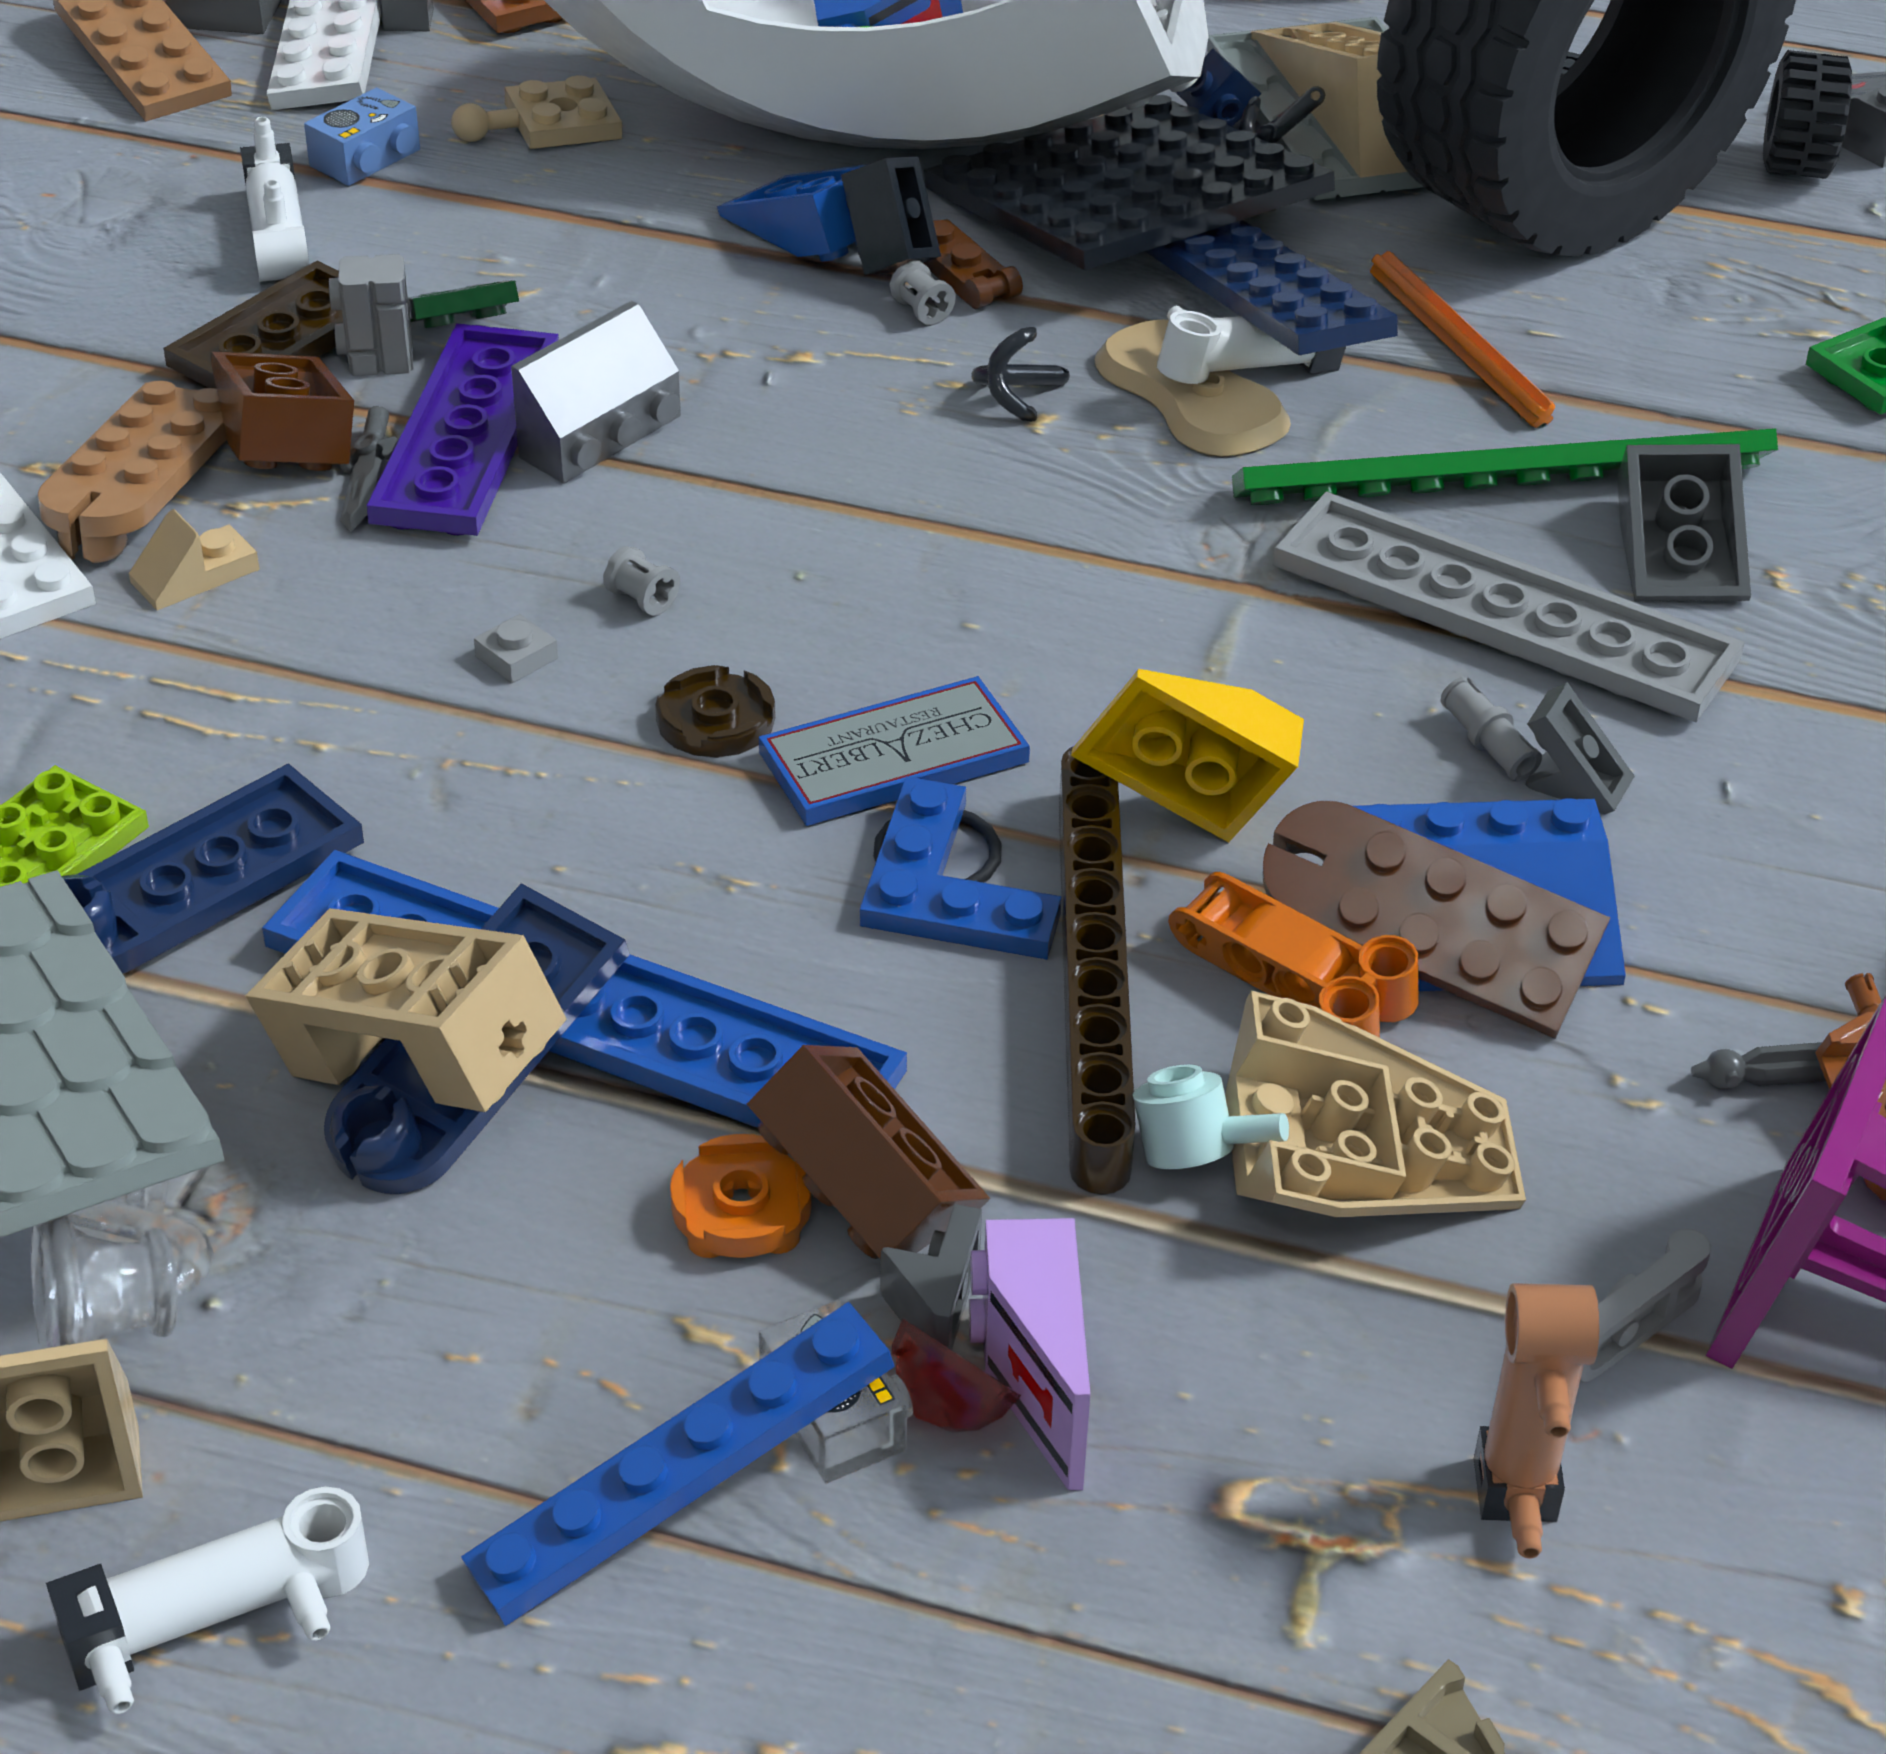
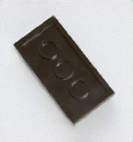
M318 260L164 347L166 366L208 388L217 389L211 365L212 352L319 357L332 351L336 347L335 324L343 323L342 310L332 311L329 278H339V271Z

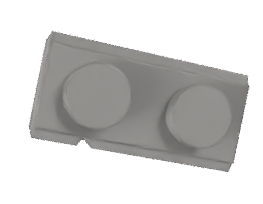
M400 254L375 255L373 258H369L368 255L344 256L339 260V278H329L332 311L342 310L343 323L335 324L337 355L348 356L349 372L353 376L377 375L380 371H383L385 374L410 373L413 370V339L404 257Z

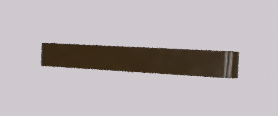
M1071 747L1062 756L1059 793L1069 1167L1072 1180L1079 1188L1089 1193L1103 1195L1115 1193L1123 1189L1130 1181L1136 1126L1135 1103L1133 1099L1134 1083L1118 781L1072 757L1073 747Z

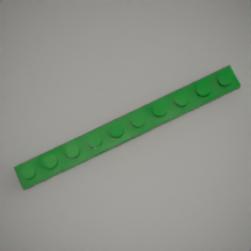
M1774 428L1242 467L1232 475L1233 497H1250L1251 505H1270L1283 502V494L1304 493L1305 501H1318L1325 492L1337 495V490L1357 489L1358 497H1377L1390 494L1391 486L1411 485V493L1419 494L1444 490V482L1464 481L1465 489L1474 490L1497 486V478L1517 477V485L1528 486L1550 482L1551 474L1565 473L1570 474L1571 482L1591 481L1603 478V471L1619 470L1627 445L1740 444L1741 467L1743 470L1760 466V458L1778 450L1777 431Z

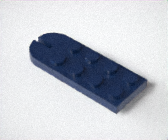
M288 763L76 875L62 876V878L92 921L96 935L122 974L312 872L334 850L346 853L363 844L362 824Z
M521 883L481 929L524 935L567 1020L548 1040L543 1051L527 1064L506 1088L504 1095L496 1103L492 1104L486 1112L435 1103L402 1042L385 1038L341 1088L327 1110L324 1122L325 1140L339 1169L352 1180L358 1175L362 1186L384 1194H403L417 1191L442 1177L630 955L626 940Z

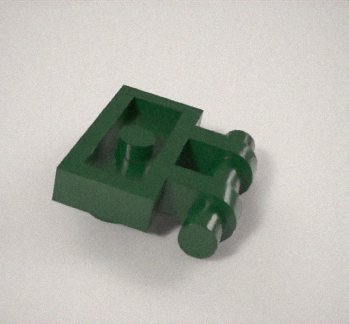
M504 280L487 284H476L464 288L408 297L411 323L423 321L424 327L430 328L456 323L454 315L469 312L476 319L507 314L505 306L508 303L519 302L516 281Z

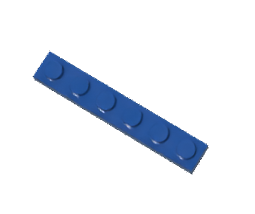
M847 1302L462 1555L461 1558L503 1624L507 1626L894 1368L890 1350L851 1303Z

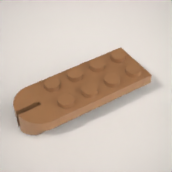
M53 0L54 9L145 122L232 96L231 80L163 0Z
M168 381L145 383L40 486L38 501L41 520L45 525L57 531L58 544L71 560L75 559L78 546L81 544L83 558L90 560L92 564L106 562L122 554L128 541L127 533L147 525L227 440L217 389H185L175 387L173 383Z

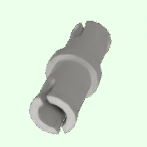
M1460 677L1448 684L1441 694L1440 702L1468 730L1467 737L1473 746L1480 751H1487L1513 781L1514 779L1521 781L1532 775L1542 762V754L1513 726V716L1504 707L1494 706L1469 677L1467 679Z

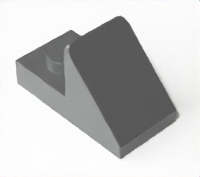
M1568 682L1548 690L1527 723L1540 747L1547 752L1542 755L1541 764L1529 776L1525 785L1534 791L1558 799H1595L1599 813L1602 814L1615 811L1635 777Z
M954 1204L946 1232L938 1230L933 1232L928 1255L885 1247L881 1250V1295L934 1362L949 1363L971 1289V1250H980L982 1209Z

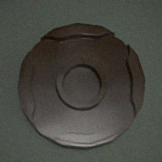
M719 665L692 668L673 677L664 685V694L660 698L659 696L657 697L655 704L656 723L660 735L674 748L694 756L719 758L746 752L759 745V736L772 732L776 718L775 699L770 686L753 673L744 671V677L729 674V667Z

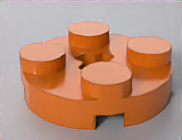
M731 1134L710 1139L698 1146V1157L689 1161L684 1168L682 1160L675 1168L670 1184L672 1216L677 1228L687 1237L688 1247L695 1255L702 1258H715L718 1256L746 1258L767 1253L782 1254L791 1251L799 1243L800 1231L808 1222L812 1209V1194L802 1180L805 1171L788 1155L774 1149L763 1136L756 1134ZM748 1189V1194L752 1198L747 1201L731 1200L734 1196V1190Z

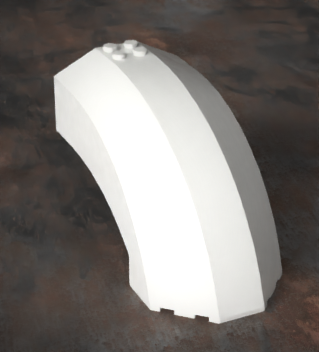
M544 0L581 35L623 65L683 99L738 121L795 137L868 148L937 149L985 145L1051 132L1113 112L1125 106L1129 110L1136 109L1148 103L1153 95L1169 89L1171 92H1179L1192 86L1197 81V78L1201 76L1209 38L1204 0H961L963 13L923 22L875 27H820L817 22L814 0Z

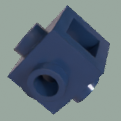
M1214 48L1204 57L1201 76L1197 78V81L1187 89L1175 92L1187 106L1197 108L1199 114L1223 119L1229 126H1233L1241 119L1244 109L1252 97H1259L1262 94Z

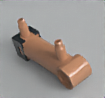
M1512 1283L1507 1292L1505 1310L1506 1348L1490 1425L1480 1426L1473 1460L1481 1520L1511 1521L1512 1536L1516 1540L1518 1553L1528 1559L1535 1558L1542 1552V1522L1558 1521L1565 1491L1561 1460L1567 1435L1571 1430L1570 1422L1583 1366L1593 1365L1597 1357L1599 1345V1308L1596 1291L1592 1285Z

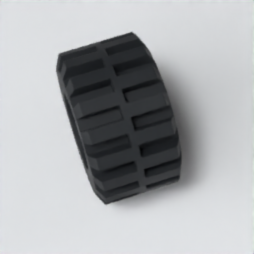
M1787 50L1775 74L1766 118L1763 161L1767 172L1822 179L1828 178L1840 155L1851 100L1852 68L1847 56Z

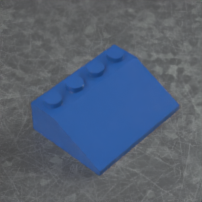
M1566 798L1561 800H1502L1497 802H1438L1428 804L1353 806L1610 917L1606 931L1580 986L1624 985L1626 972L1609 843L1595 799ZM1418 979L1419 991H1445Z

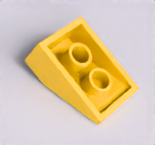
M1138 669L1074 745L1071 756L1229 843L1298 768L1304 719L1252 689Z

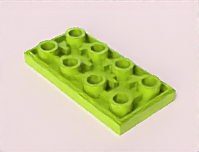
M54 765L49 770L40 773L33 782L0 805V887L19 881L24 884L28 882L29 878L58 870L61 876L76 875L116 854L149 828L146 811Z

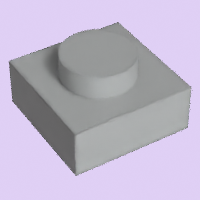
M521 614L502 622L474 638L475 657L511 683L558 659L557 640Z

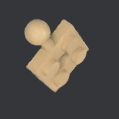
M582 75L568 77L565 81L544 83L538 80H528L520 85L506 86L505 105L507 109L485 111L484 108L477 104L465 103L454 111L451 119L454 133L466 142L481 140L488 130L517 127L529 149L622 139V120L596 77L589 78Z

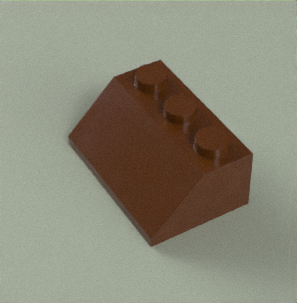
M802 1045L747 1103L749 1108L761 1120L758 1124V1130L763 1138L780 1153L790 1154L805 1171L802 1180L807 1189L823 1204L837 1208L851 1225L847 1229L851 1240L862 1252L873 1259H881V1250L885 1247L915 1253L919 1252L930 1244L935 1230L946 1232L954 1204L981 1209L991 1199L857 1047Z

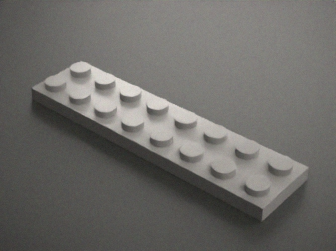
M1325 492L1277 544L1274 550L1273 566L1292 572L1303 579L1319 582L1343 591L1354 598L1364 599L1397 611L1403 616L1416 618L1448 630L1454 635L1467 637L1502 650L1508 655L1521 657L1553 669L1559 674L1575 677L1607 689L1618 696L1637 700L1661 709L1669 715L1682 717L1696 723L1740 662L1745 644L1744 641L1329 492Z

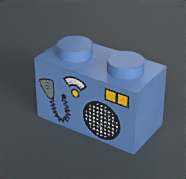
M377 87L304 123L309 166L347 186L420 150L416 106Z

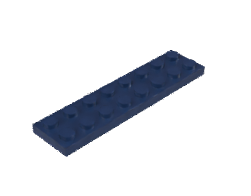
M1244 220L1145 251L1299 356L1398 336V317L1395 313L1377 303L1376 299L1367 297L1357 291L1350 283L1343 282L1331 275L1327 269L1320 268L1310 262L1304 255L1297 254L1284 246L1282 241L1271 238L1263 233L1260 228L1254 227Z

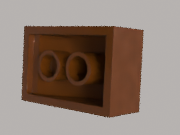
M212 352L211 365L227 441L239 461H244L245 465L258 469L276 468L278 462L299 463L300 467L314 471L330 470L332 464H349L354 399L319 357Z

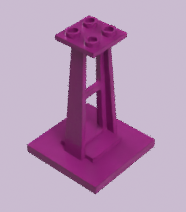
M1886 995L1787 1160L1708 1348L1707 1357L1731 1369L1737 1363L1788 1278L1795 1279L1800 1269L1886 1303V1239L1835 1216L1836 1211L1859 1176L1886 1189V1118L1878 1114L1882 1103L1877 1102L1886 1081Z

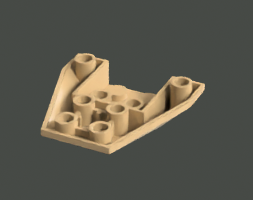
M1251 990L1245 1002L1225 1092L1229 1116L1284 1113L1289 1122V1136L1287 1141L1282 1142L1269 1140V1142L1235 1144L1232 1150L1237 1195L1333 1217L1511 1210L1522 1207L1526 1197L1505 1098L1365 1030L1342 1022L1340 1018L1315 1006Z

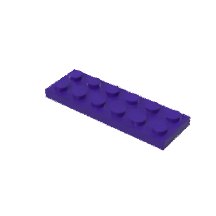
M456 323L366 505L369 524L392 526L402 530L420 529L446 532L456 536H478L518 447L511 366L558 341L559 334Z

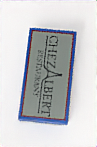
M979 676L759 736V754L806 826L896 801L899 798L906 776L955 784L1028 763L1030 755V745Z

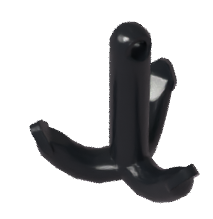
M1319 86L1311 87L1274 120L1262 125L1258 132H1256L1255 126L1261 99L1254 96L1249 100L1244 109L1239 130L1253 132L1255 137L1268 143H1276L1324 102L1325 91ZM1315 91L1320 92L1318 100L1313 99L1312 95Z
M1035 327L1022 328L1008 336L992 352L988 365L978 366L971 373L973 382L982 386L988 385L991 395L999 405L1019 419L1030 422L1037 420V411L1015 395L1009 386L1065 385L1070 378L1069 371L1058 365L1008 364L1014 354L1028 342L1034 341L1037 336V329Z

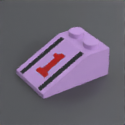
M1075 1218L986 1220L984 1250H971L972 1295H983V1299H969L970 1343L984 1344L985 1373L1068 1490H1083L1090 1407V1384Z

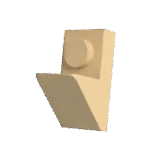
M172 509L166 514L130 570L129 578L130 583L158 611L258 571L260 568L257 551L230 524L221 528L207 530L199 536L195 529L175 509Z

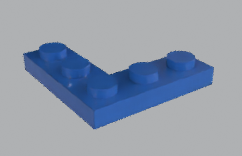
M906 776L860 906V927L1048 960L1061 915L1062 896L943 876L966 806V786Z

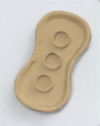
M1169 320L1145 321L1119 330L1106 340L1094 358L1095 366L1103 378L1113 385L1151 402L1164 416L1174 437L1188 448L1197 452L1218 457L1243 455L1265 448L1277 442L1289 432L1291 426L1289 415L1277 395L1263 385L1234 374L1230 370L1209 372L1208 379L1198 384L1178 382L1162 374L1157 368V361Z

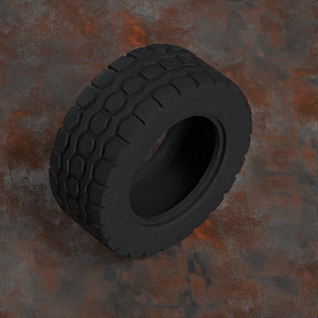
M1389 0L1384 17V22L1389 26V29L1381 33L1377 60V70L1382 75L1377 80V100L1379 112L1384 117L1381 121L1383 129L1395 155L1409 175L1419 184L1522 246L1537 252L1570 257L1603 252L1615 247L1617 242L1624 243L1650 228L1652 220L1659 221L1685 199L1686 190H1694L1716 165L1718 153L1720 151L1726 152L1747 120L1745 117L1746 111L1755 107L1771 75L1768 68L1770 64L1778 59L1789 28L1785 20L1793 14L1796 0H1610L1607 10L1591 40L1578 59L1561 78V71L1572 41L1595 0Z

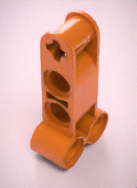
M1212 872L1204 881V890L1186 908L1177 907L1169 915L1168 923L1175 938L1186 949L1268 995L1289 998L1300 1003L1315 1006L1340 1018L1342 1022L1354 1025L1379 1038L1380 1022L1404 1020L1412 1015L1418 1006V952L1415 946L1405 938L1396 935H1381L1370 939L1362 946L1222 872ZM1222 887H1224V890L1221 893H1219L1218 891ZM1202 935L1203 938L1198 941L1197 939Z

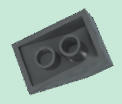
M1740 444L1627 445L1617 475L1620 528L1634 601H1749L1751 598Z

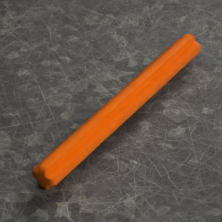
M1386 251L1381 256L1376 254L1371 261L1374 263L1370 269L1372 276L1530 426L1537 428L1543 423L1548 425L1553 420L1551 415L1555 409L1553 401L1393 252Z

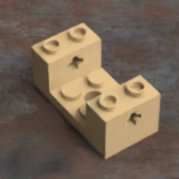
M331 908L245 995L292 1077L339 1085L358 1069L362 1059L382 1038L400 1040L435 1103L486 1112L492 1104L496 1103L504 1095L506 1088L527 1064L543 1051L548 1040L567 1020L524 935Z

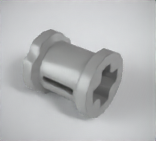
M916 260L909 261L907 264L900 266L891 278L890 288L892 297L902 305H910L916 318L925 325L940 323L953 310L956 298L954 289L945 281L932 278L929 268L922 262ZM907 282L913 288H906L905 283ZM937 296L940 299V303H937L933 297Z
M623 546L610 557L603 574V582L607 590L614 594H627L638 601L642 611L652 616L665 612L673 604L680 588V576L676 570L666 565L656 566L646 560L643 551L636 547Z

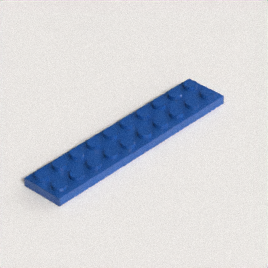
M334 850L262 927L265 947L286 954L329 908L481 929L499 908ZM631 954L549 1050L550 1052L757 1128L761 1120L749 1108L747 1103L802 1045L857 1047L894 1089L907 1072V1052Z

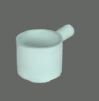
M1176 1065L1158 1070L1147 1078V1083L1141 1085L1133 1093L1146 1162L1155 1168L1183 1169L1200 1166L1224 1157L1233 1150L1235 1144L1269 1142V1140L1282 1142L1287 1141L1289 1136V1122L1284 1113L1229 1116L1222 1078L1216 1073L1202 1071V1068L1197 1065Z

